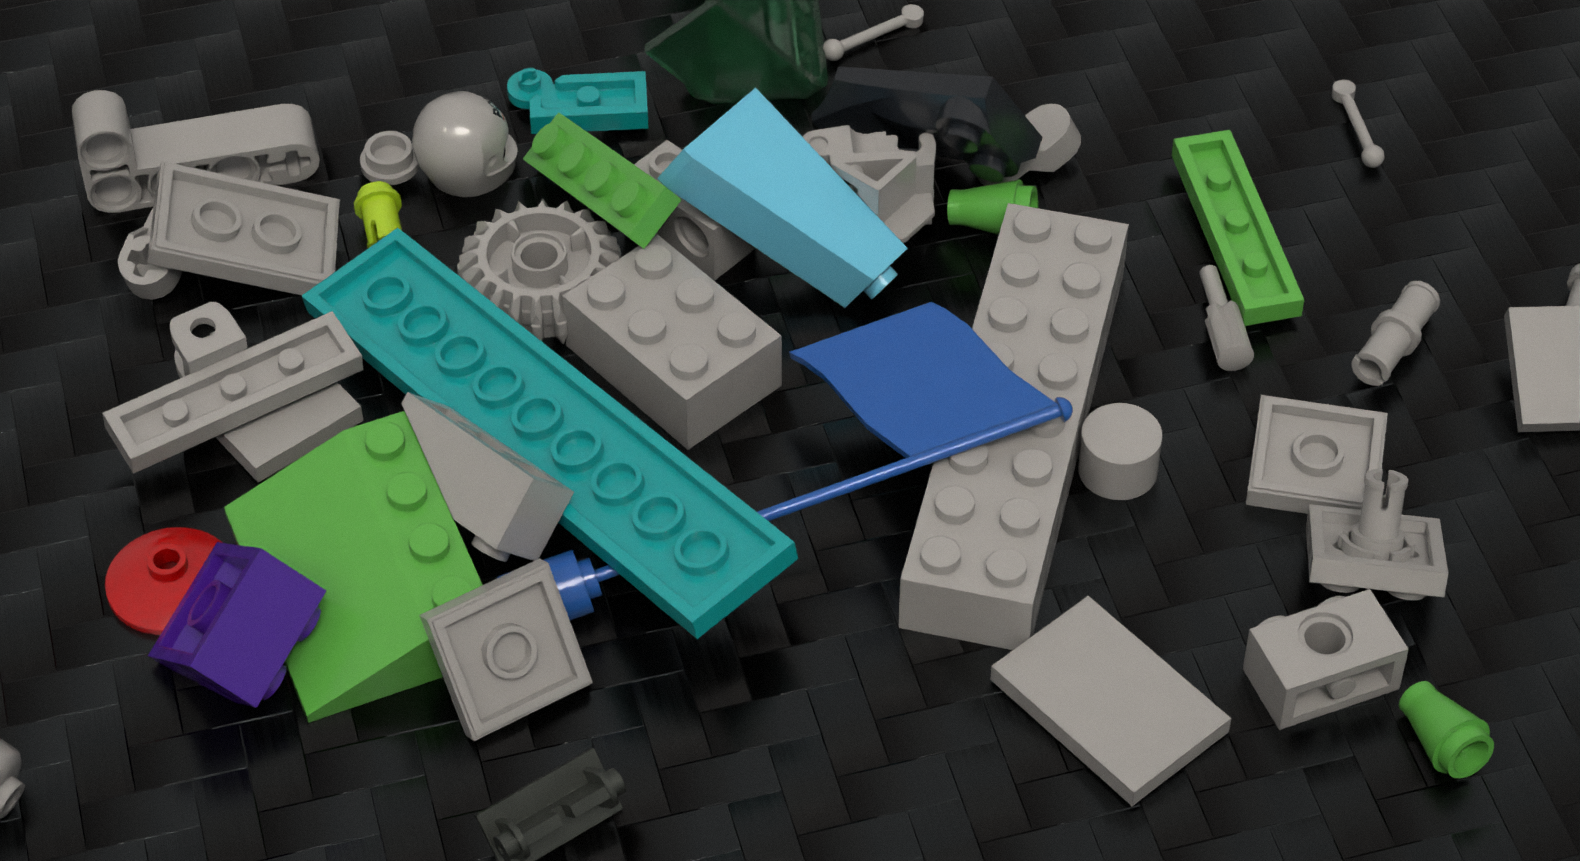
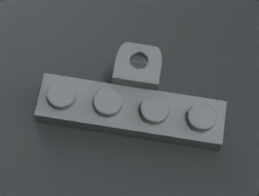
M208 302L174 317L170 322L171 338L176 348L174 354L175 365L180 379L103 412L104 425L134 474L362 371V355L333 311L247 349L246 336L230 312L216 302ZM201 324H208L215 328V332L210 333L209 336L204 338L196 337L191 333L196 326Z

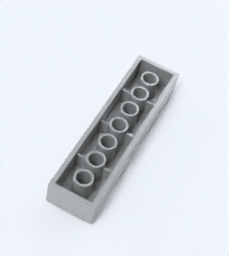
M1008 203L972 329L1013 373L1054 402L1056 397L1066 398L1072 404L1073 413L1066 422H1063L1059 417L933 463L900 579L899 628L1014 650L1033 636L1080 450L1082 426L1089 414L1124 274L1129 224Z

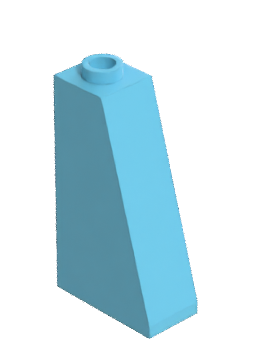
M756 87L686 146L657 178L670 191L844 308L862 291L872 300L898 275L890 265L908 249Z

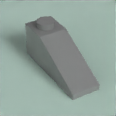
M407 392L401 404L453 519L475 534L471 544L481 552L503 562H507L510 554L533 561L539 559L574 491L451 407Z

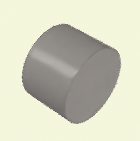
M1127 403L1107 404L1092 411L1086 417L1081 433L1078 472L1084 485L1093 493L1112 500H1129L1149 491L1157 479L1162 444V429L1157 419L1147 410Z

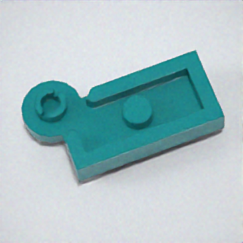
M527 68L513 74L508 80L507 95L509 101L521 109H530L531 134H537L541 128L554 119L558 112L587 132L649 129L646 71L561 75L553 84L551 77L547 73L534 68Z

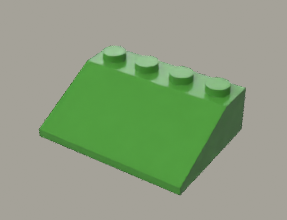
M405 411L341 431L224 507L226 518L237 545L262 548L326 590L318 604L321 614L316 626L303 641H296L284 661L308 723L443 677L419 615L472 591L483 584Z

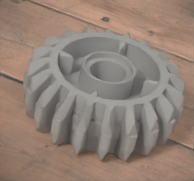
M544 199L541 200L538 207L526 208L518 201L516 209L512 213L496 209L492 222L477 221L474 235L465 237L462 254L459 255L460 262L457 264L458 275L540 341L547 337H556L564 345L568 329L563 311L562 295L621 258V249L617 244L616 237L611 236L606 221H594L589 209L573 213L568 201H565L557 208L548 207Z

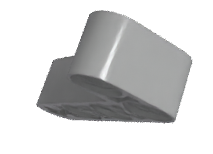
M107 90L87 92L77 98L72 106L76 148L87 198L93 207L107 213L154 207L157 174L161 161L275 186L305 180L313 175L319 167L320 158L311 117L307 110L295 104H278L134 129L130 128L127 109L123 99L114 92Z

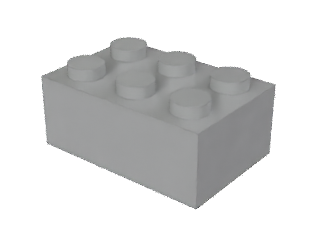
M658 234L651 239L645 249L640 246L636 247L562 295L563 311L568 329L566 346L687 450L782 386V336Z

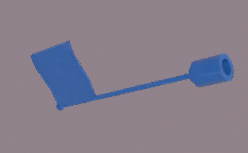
M933 302L920 305L789 352L791 359L806 366L826 381L867 430L905 457V459L757 511V513L766 520L771 521L1060 417L1063 422H1066L1072 416V404L1063 397H1056L1054 402L1013 373L967 323L947 309ZM573 550L544 559L550 566L570 621L594 612L590 599L602 595L598 582L620 575L609 565L594 570L590 558L577 562Z

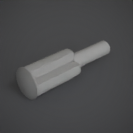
M1213 265L1204 266L1200 270V277L1209 306L1206 308L1208 318L1205 319L1217 363L1220 368L1226 371L1243 369L1252 362L1254 352L1239 306L1234 301H1227L1217 267Z

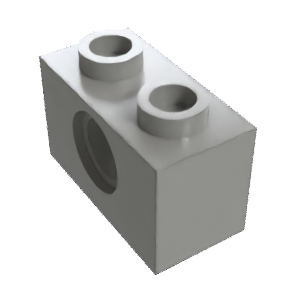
M1368 589L1347 597L1334 596L1328 598L1317 607L1286 617L1281 615L1273 616L1264 620L1258 626L1250 628L1243 670L1276 726L1281 730L1399 690L1409 649L1372 591Z

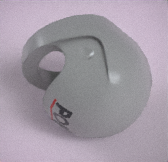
M467 91L450 92L428 103L420 112L413 128L412 147L421 170L439 190L453 196H479L498 188L513 173L518 152L516 142L508 134L509 128L503 113L488 98Z

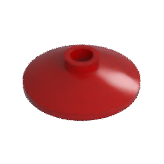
M186 527L155 530L131 541L115 556L106 574L105 591L111 610L127 626L143 633L161 635L215 544L223 542L207 532Z

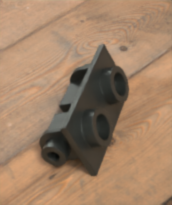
M590 748L474 816L496 861H535L622 810L623 807L618 796L626 792V785L621 775L614 768L605 772L595 749Z

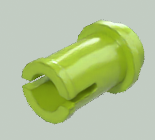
M375 181L362 186L354 201L355 214L364 223L368 242L367 249L396 228L402 230L398 215L402 207L401 197L386 182Z

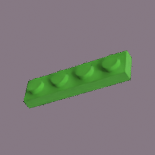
M559 112L549 124L539 130L533 140L531 149L523 158L537 171L643 249H645L682 200L663 184Z
M1231 130L1173 139L1171 156L1232 301L1236 302L1239 306L1244 325L1302 316L1304 297Z

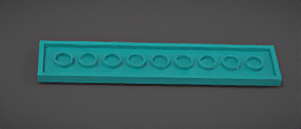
M396 228L302 295L308 313L314 318L333 311L361 353L362 358L404 394L409 392L451 407L574 491L558 523L696 639L799 559L793 540L401 229Z

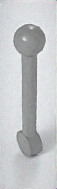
M914 4L906 5L903 7L900 16L841 41L837 39L827 40L822 46V54L829 61H837L842 58L844 51L900 27L917 28L923 23L924 11L920 6Z
M1338 80L1333 84L1332 98L1336 102L1343 103L1363 148L1361 154L1362 162L1367 167L1376 168L1383 163L1385 155L1382 148L1374 145L1354 101L1356 86L1349 80Z

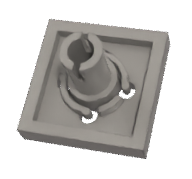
M1383 469L1367 471L1364 479L1365 490L1361 510L1309 504L1306 522L1309 582L1321 583L1322 586L1329 590L1343 593L1355 592L1359 588L1384 590L1397 598L1405 600H1420L1427 595L1445 597L1448 567L1440 519L1402 515L1405 490L1408 486L1407 476L1397 471L1389 470L1386 493L1383 495Z

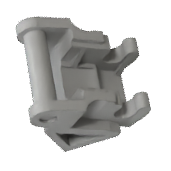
M849 125L812 130L802 136L843 180L852 184L849 187L902 243L908 241L924 225L932 224V218L935 216L933 184L936 160V141L932 134L922 133L919 136V149L917 152L899 150L898 137L896 135L886 136V131L862 134L852 130Z

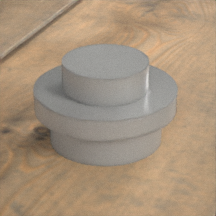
M383 131L370 137L360 156L361 171L371 182L382 181L390 185L401 184L411 179L420 167L410 139L397 131Z

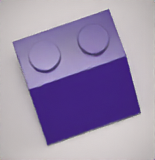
M217 542L154 644L148 657L233 702L257 708L260 701L270 698L282 683L286 673V666L283 663L296 641H303L316 626L321 614L318 604L326 590L262 548Z

